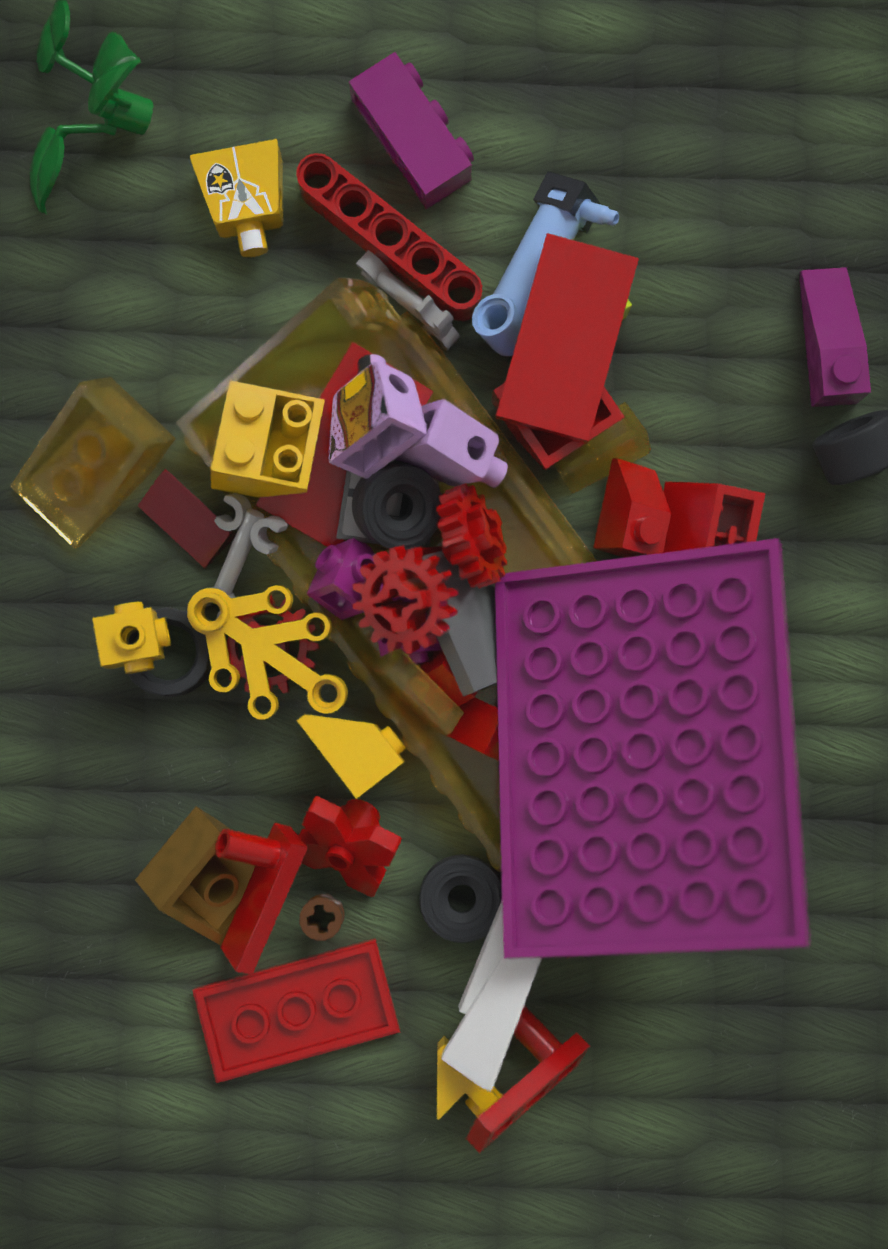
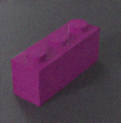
M393 52L349 81L351 100L425 209H428L471 181V162L474 161V157L470 148L461 137L454 139L446 127L449 121L443 108L435 99L431 102L428 101L421 90L423 87L422 79L410 62L404 65L396 52Z

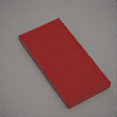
M546 234L495 419L588 444L639 258L557 235Z
M353 341L318 397L325 401L307 492L260 497L255 503L256 506L273 516L284 519L287 524L326 547L338 545L345 540L336 537L347 470L329 463L333 398L339 389L358 375V360L365 355L372 354ZM386 362V365L398 370L397 368L393 367L392 365ZM414 380L420 405H426L434 391Z
M376 938L254 971L253 975L243 974L196 987L192 990L216 1083L400 1032L397 1014Z

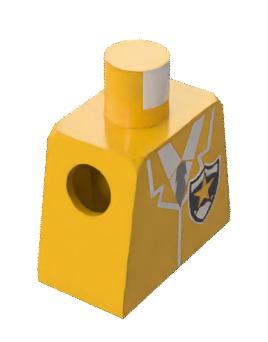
M277 139L190 155L192 166L219 236L221 238L237 236L240 253L243 257H256L268 252L265 230L283 226L282 157Z

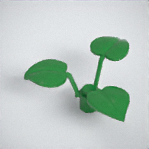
M66 0L55 1L51 15L43 27L37 50V65L39 71L48 74L56 61L61 66L90 82L92 86L88 97V110L91 114L104 118V124L59 125L56 130L52 127L46 128L36 146L30 167V187L33 200L38 210L44 214H47L46 200L62 166L64 138L67 135L107 133L114 136L117 128L142 136L149 127L153 113V102L151 99L119 88L136 65L141 62L138 56L128 48L120 34L110 32L106 36L96 56L92 73L65 57L62 47L67 40L70 30V10Z

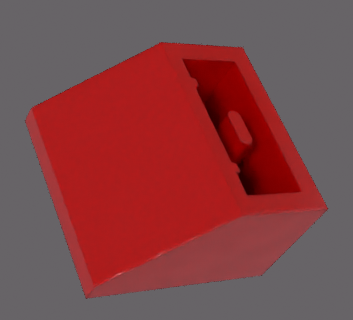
M665 481L663 492L671 511V518L663 553L756 541L765 493L719 483Z

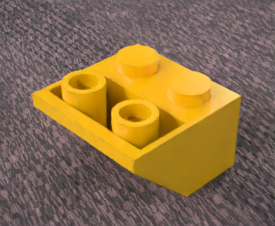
M230 381L211 466V488L257 498L307 492L325 400Z

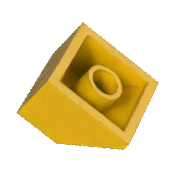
M303 715L297 720L356 799L405 762L400 753L407 748L390 726L381 730L377 724L313 715Z

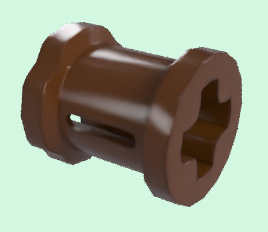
M320 893L313 896L303 906L300 913L299 923L302 931L309 938L318 941L332 938L339 932L345 919V909L342 902L335 899L329 893ZM318 905H323L325 912H333L335 915L329 921L327 928H322L320 921L311 920L310 916L317 911Z

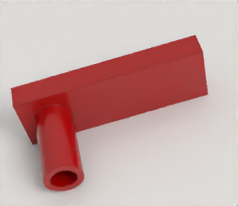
M274 823L268 838L230 829H223L218 835L215 846L217 857L256 865L220 947L236 972L253 975L308 849L291 826Z
M525 1005L523 1006L513 1035L540 1064L477 1117L466 1139L479 1153L578 1067L590 1045L577 1032L562 1044Z

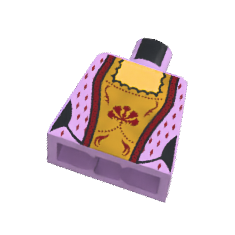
M375 354L365 355L358 360V375L336 392L332 406L329 463L365 479H368L427 435V428L414 380L409 375L386 365L385 359Z

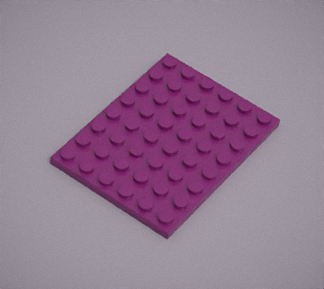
M779 539L505 573V577L500 578V582L495 583L504 958L534 959L809 948L810 934L782 544Z

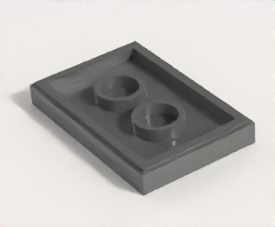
M443 550L423 556L422 560L435 555L438 556L440 559L435 569L439 573L448 570L452 573L451 577L444 582L446 588L458 590V595L448 599V605L458 610L457 615L449 619H443L451 629L448 633L437 636L464 697L497 682L495 583L480 589L478 586L470 587L468 578L464 580L460 578L459 566L457 564L452 566L446 559ZM430 606V607L428 608V610L426 611L428 618H429V615H430L431 607H432V606Z

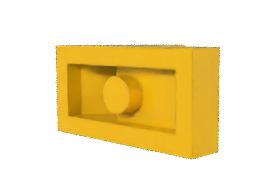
M443 1036L438 1042L437 1119L439 1120L464 1093L469 1096L465 1101L466 1105L479 1117L501 1098L503 1094L494 1085L491 1091L481 1088L443 1061L441 1055L449 1042Z

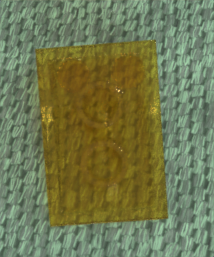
M111 377L83 381L79 383L10 487L75 549L80 547L152 473L176 438Z

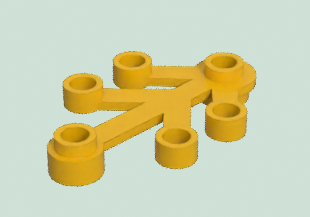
M274 585L263 593L231 598L226 592L217 588L202 589L190 599L187 607V616L191 626L197 632L206 636L212 669L209 673V683L214 690L223 693L231 691L238 686L240 681L238 669L229 663L227 634L241 644L251 696L248 700V710L254 718L259 720L268 719L275 715L279 706L277 697L269 689L265 662L307 690L308 701L316 711L332 713L339 710L345 704L348 690L340 677L333 674L320 676L276 645L305 638L311 641L326 639L332 631V623L327 615L316 612L308 614L303 620L253 629L237 617L263 610L273 614L287 612L293 604V595L288 588ZM277 590L283 592L286 597L285 605L280 609L274 608L270 603L271 594ZM212 602L217 604L220 609V615L215 621H211L205 616V608ZM313 618H320L325 624V630L319 636H315L309 631V622ZM221 669H227L232 675L231 684L227 687L221 686L217 681V673ZM325 684H331L337 690V697L333 702H327L321 697V688ZM259 696H265L271 702V709L267 714L258 712L255 707V702Z

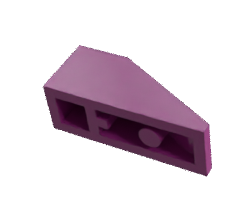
M847 267L802 270L799 273L811 407L857 404L871 393L867 345Z

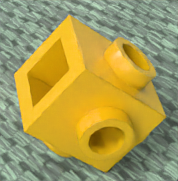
M143 602L120 604L114 606L115 614L92 618L102 667L106 669L124 667L125 674L152 670L154 669L153 661L165 659L163 647L171 645L166 618L158 619L157 612L151 607L143 608ZM139 631L138 641L130 645V635Z

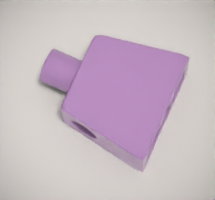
M444 399L421 406L427 435L394 460L416 466L427 472L432 478L450 486L481 481L492 488L497 487L507 472V463L494 456L499 443L498 435Z

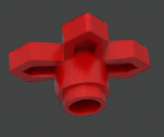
M316 796L302 823L306 829H302L298 835L308 847L301 863L312 869L331 867L340 872L347 886L369 897H374L387 871L384 867L390 866L402 838L380 827V813L373 805L366 801L351 799L345 805L339 807Z

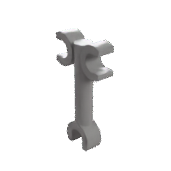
M369 250L359 259L356 265L362 270L361 276L373 286H379L424 324L422 327L424 332L429 337L434 335L446 351L460 338V335L451 323L454 320L453 316L447 310L442 312L429 295L423 300L395 277L386 265Z
M233 493L225 495L223 501L234 507L236 512L235 519L224 514L217 516L214 522L223 530L232 531L238 529L217 581L210 588L223 590L231 598H236L232 591L252 545L263 554L276 552L279 546L268 539L267 528L278 533L285 531L288 524L278 516L264 518L261 512L252 509L249 500L245 496Z

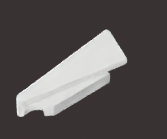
M502 901L458 1005L459 1012L466 1015L441 1055L443 1061L488 1091H491L541 961V958H504Z

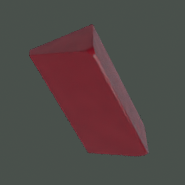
M164 469L138 504L141 510L205 569L236 536L233 531L219 528L214 522L217 516L167 469Z

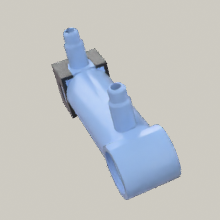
M547 172L533 198L539 209L493 295L485 297L474 309L472 315L474 329L501 356H512L514 353L546 234L549 233L574 240L578 231L588 233L593 223L614 226L619 221L618 212L601 205L584 181Z

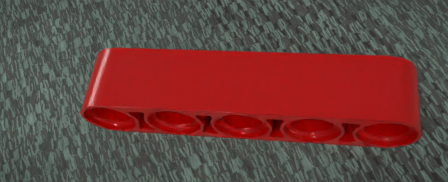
M314 153L307 155L300 161L297 166L296 177L302 199L307 205L366 252L369 250L376 255L391 272L421 296L426 298L429 295L442 312L447 310L456 321H465L472 318L475 307L481 301L483 287L480 278L474 271L330 157ZM318 174L330 178L329 183L319 189L307 185L309 179ZM353 202L360 203L366 207L364 213L357 217H349L342 211L345 206ZM388 230L396 231L402 236L401 240L392 246L381 244L378 238L383 232ZM424 258L431 259L438 265L437 269L428 275L416 272L413 266L417 261ZM466 287L471 290L474 297L469 302L462 304L453 301L449 297V293L454 288Z

